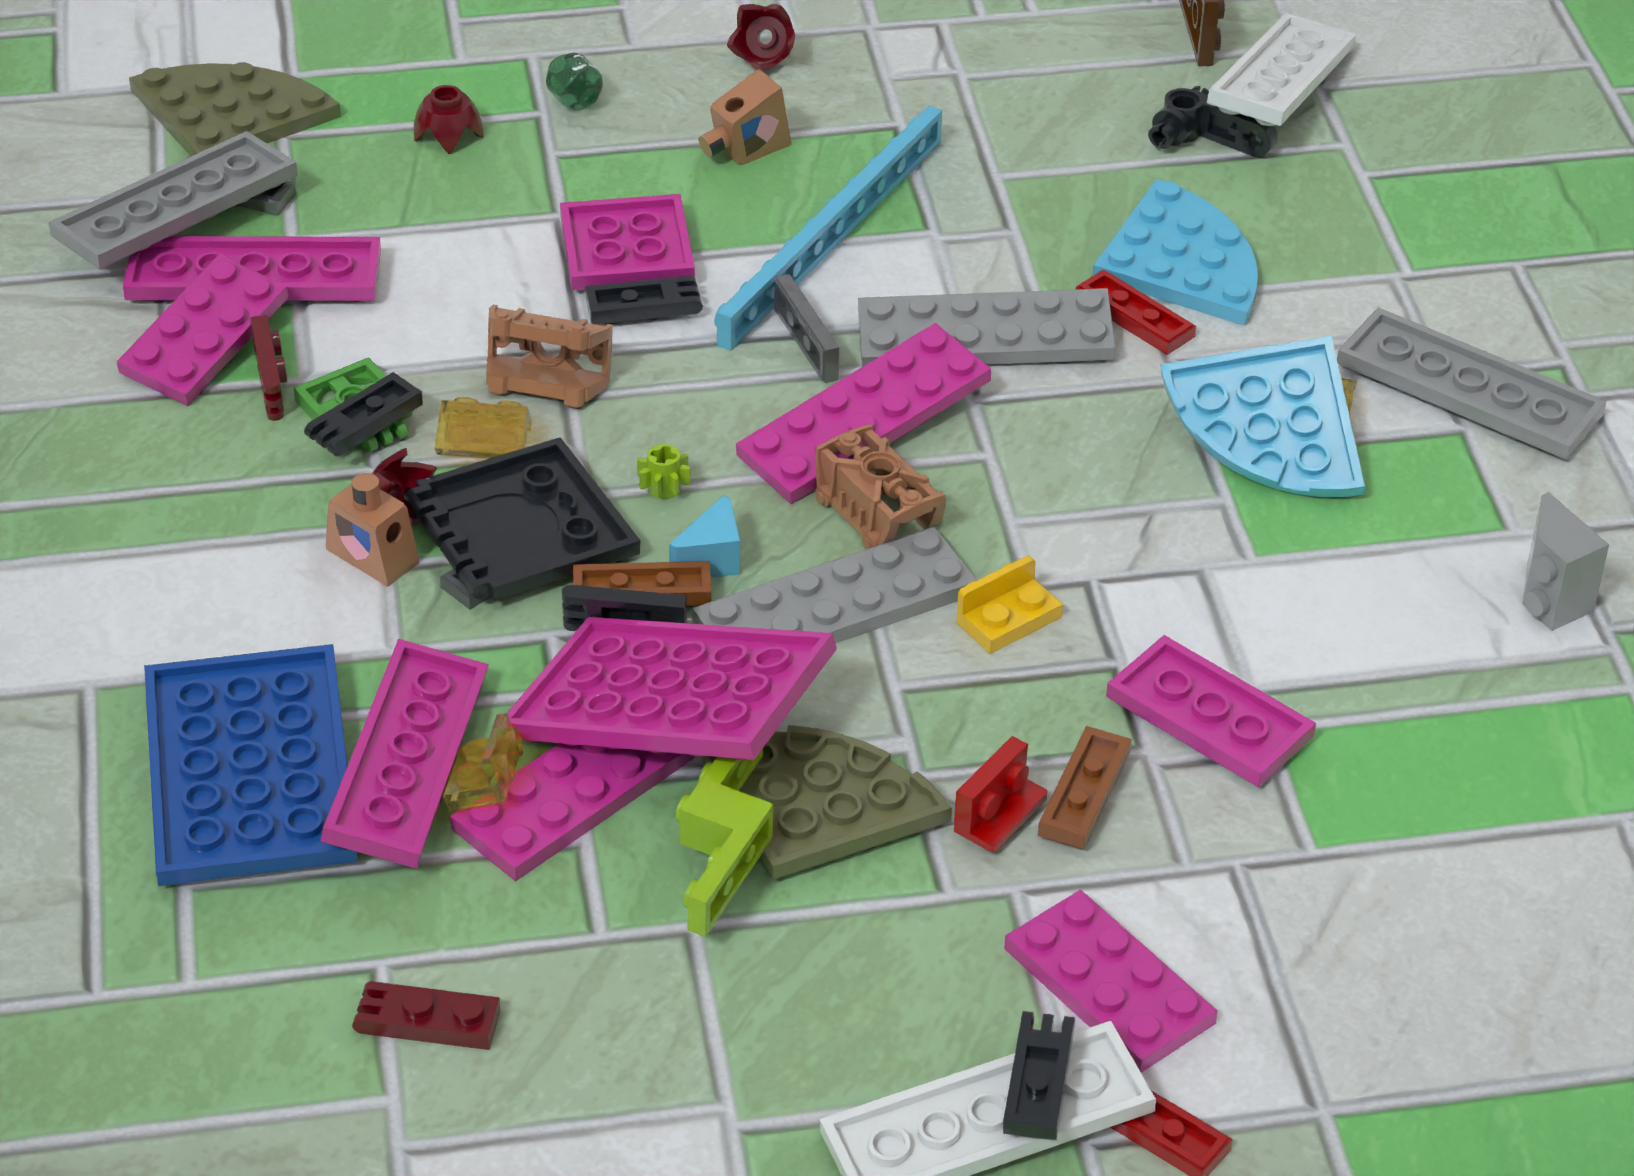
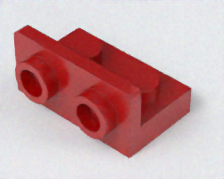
M1011 736L956 791L954 832L989 852H996L1047 800V789L1027 779L1029 775V767L1026 766L1027 743Z

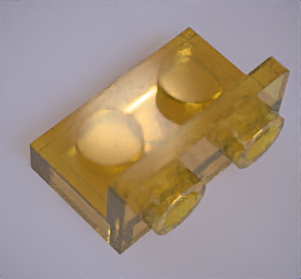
M458 397L454 401L441 400L434 447L436 454L490 459L525 448L527 431H531L532 425L528 407L509 400L499 401L497 404L479 403L477 400L469 397Z
M507 713L496 715L489 739L478 738L460 747L443 795L449 812L504 802L506 800L511 781H514L516 778V765L519 756H522L524 753L520 730L517 727L512 728Z

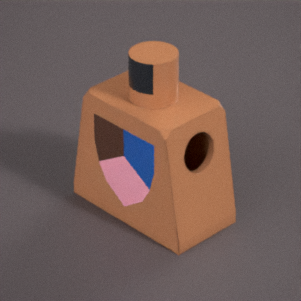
M760 69L754 71L712 103L710 112L714 129L698 138L701 149L709 158L723 151L739 165H744L788 147L792 143L782 87Z
M370 473L359 474L352 479L351 485L331 498L328 503L326 550L387 587L419 564L407 507L403 502L380 489L377 476Z

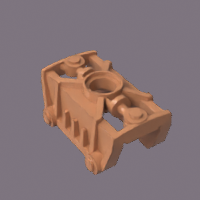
M493 304L489 307L486 371L488 391L496 395L506 394L509 390L561 399L564 400L565 405L571 408L582 407L585 405V402H588L605 390L609 384L613 325L607 324L602 326L590 324L586 319L573 321L526 313L525 309L522 308L516 311L498 308V305ZM512 342L518 343L520 350L530 352L521 358L497 355V348H505ZM541 342L560 345L561 351L555 354L549 353L542 347ZM581 354L588 355L592 363L602 366V373L583 370L574 359L578 360Z
M871 424L844 432L816 447V499L825 508L832 506L862 536L865 549L893 541L900 523L904 524L915 519L917 524L925 530L942 522L946 507L945 494L943 492L938 493L929 484V478L925 474H918L890 447L889 440L886 437L880 438L873 431ZM840 451L844 455H854V458H838L834 453ZM881 494H887L891 499H896L900 503V509L894 512L881 500Z

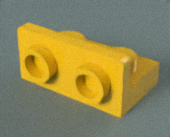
M1030 555L1013 563H1008L1001 569L977 581L968 583L958 591L956 623L989 654L1062 618L1063 604L1035 580L1036 561Z

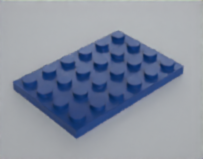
M333 644L144 665L155 865L158 886L358 862L356 851L321 842L324 824L347 769Z

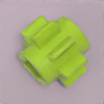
M658 444L649 448L647 458H637L639 488H648L652 496L660 499H668L679 495L681 484H691V467L688 463V454L680 455V451L670 444Z

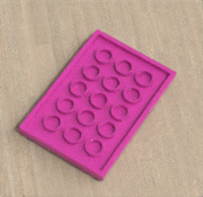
M588 617L499 721V726L503 738L525 740L527 742L541 741L564 743L569 746L587 745L607 747L609 749L645 750L651 753L690 754L695 757L714 756L733 758L735 760H754L837 650L833 633Z

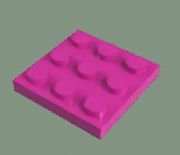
M681 194L560 203V216L572 290L585 289V286L679 276L695 277V266Z

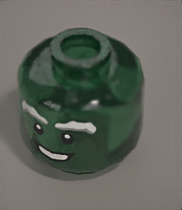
M573 52L560 55L550 63L546 76V86L565 108L576 111L591 106L597 101L602 91L603 77L584 55Z

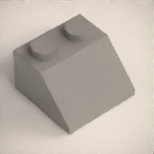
M1549 492L1541 496L1527 563L1522 604L1533 616L1537 617L1553 631L1594 612L1609 544Z

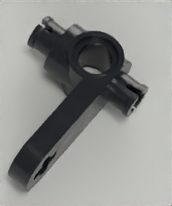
M1195 86L1192 89L1177 88L1169 91L1165 95L1164 107L1153 117L1152 128L1148 132L1149 140L1155 147H1158L1163 142L1160 145V149H1166L1170 145L1177 146L1182 143L1191 142L1201 136L1253 157L1266 155L1276 145L1278 140L1275 126L1262 125L1255 118L1243 114H1227L1220 111L1217 106L1208 104L1209 91L1203 88L1199 92L1201 86ZM1253 130L1257 132L1258 138L1262 140L1261 142L1256 140V135L1252 133Z

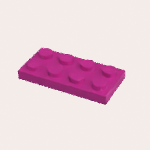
M218 254L116 361L119 373L189 406L252 338L250 317L267 315L269 319L289 298L287 286Z
M1166 635L1158 639L1107 683L1106 697L1257 787H1260L1315 735L1316 723Z
M1081 889L1005 935L1004 949L1089 1027L1108 1021L1113 1023L1141 1073L1216 1024L1218 1011Z

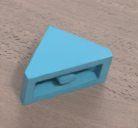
M723 495L669 543V562L710 561L711 577L740 574V538L730 498Z

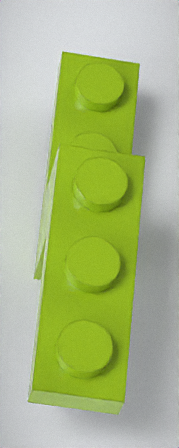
M763 749L754 760H735L733 758L717 757L713 763H706L701 771L698 785L691 794H685L681 798L676 810L675 819L677 822H680V844L710 855L705 872L699 880L693 879L690 882L683 899V906L688 908L687 930L703 937L708 935L773 838V803L739 791L763 757Z

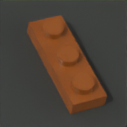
M710 561L573 565V585L687 595V606H700L711 602Z
M1085 727L1039 821L1038 836L1085 849L1130 754L1132 739L1093 727Z

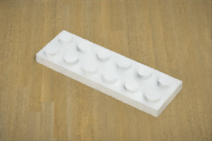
M1285 13L1209 89L1207 103L1217 106L1220 111L1227 114H1243L1253 117L1262 125L1281 126L1353 49L1356 34Z
M1108 1021L1074 1033L1057 1141L1003 1134V1119L1015 1053L821 1118L820 1132L841 1176H970L1155 1112L1156 1098L1113 1023Z

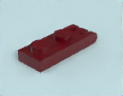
M267 315L250 317L253 344L266 415L269 420L278 421L284 417L280 383L287 382L284 357L276 358V356H282L279 331L270 332Z
M370 981L364 986L363 998L359 1001L358 1014L354 1017L352 1028L360 1034L490 1050L500 1014V998Z

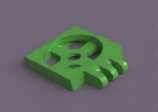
M368 357L294 387L295 401L314 420L344 402L346 398L356 395L386 375ZM332 390L335 393V398L318 404L321 397ZM412 412L360 444L367 452H372L378 449L377 440L383 446L393 443L392 433L399 440L408 437V429L402 420L413 416Z

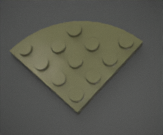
M246 62L236 64H191L163 69L150 68L142 74L129 77L131 91L190 156L246 131L265 143H269L341 117L340 104L318 87L289 74L255 67Z
M788 725L787 732L775 731L763 747V757L739 790L745 794L773 803V838L760 856L773 880L951 822L952 808L941 793L919 772L916 771L911 774L906 769L892 762L889 752L844 734L795 725ZM701 756L705 765L708 762L713 763L717 758L714 756Z

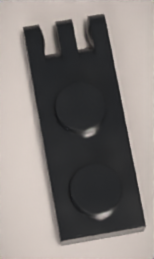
M693 276L585 286L586 303L591 324H615L625 321L655 320L663 317L697 314L702 311L703 305L696 279Z
M392 372L309 422L305 427L304 434L311 440H316V443L321 447L327 448L334 456H340L422 406V391Z
M567 585L561 591L563 600L562 612L564 614L563 626L569 631H577L588 617L687 623V595L580 585Z
M1023 1011L1003 1119V1134L1057 1141L1074 1036L1075 1017L1064 1016L1061 1026L1062 1032H1054L1053 1014L1044 1013L1041 1030L1033 1029L1034 1013Z

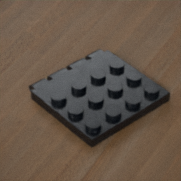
M561 437L417 480L416 487L408 490L404 495L405 502L417 519L421 520L422 526L435 544L440 547L444 557L454 571L459 574V578L475 599L490 596L493 601L571 577L573 576V565L611 564L640 554L641 540Z

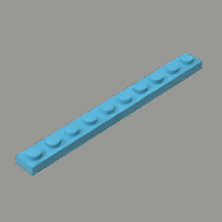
M928 106L916 118H912L908 126L897 137H893L885 149L876 157H872L867 166L856 177H852L843 190L835 197L830 198L826 206L814 218H810L801 231L793 238L788 239L783 248L771 260H767L763 264L760 271L749 281L744 282L739 291L727 303H723L718 308L714 318V324L717 327L718 346L731 351L775 308L776 277L790 274L798 285L941 143L942 110Z

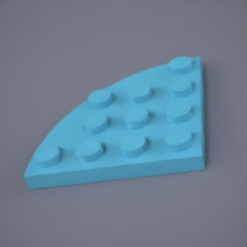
M1160 179L1154 181L1093 265V276L1102 270H1106L1145 295L1244 326L1252 313L1256 299L1257 264L1252 248L1244 234L1231 219L1214 205L1198 195L1181 188L1172 181Z
M1332 335L1160 364L1166 393L1184 427L1198 444L1232 471L1267 487L1298 495L1314 497L1365 495L1364 479Z

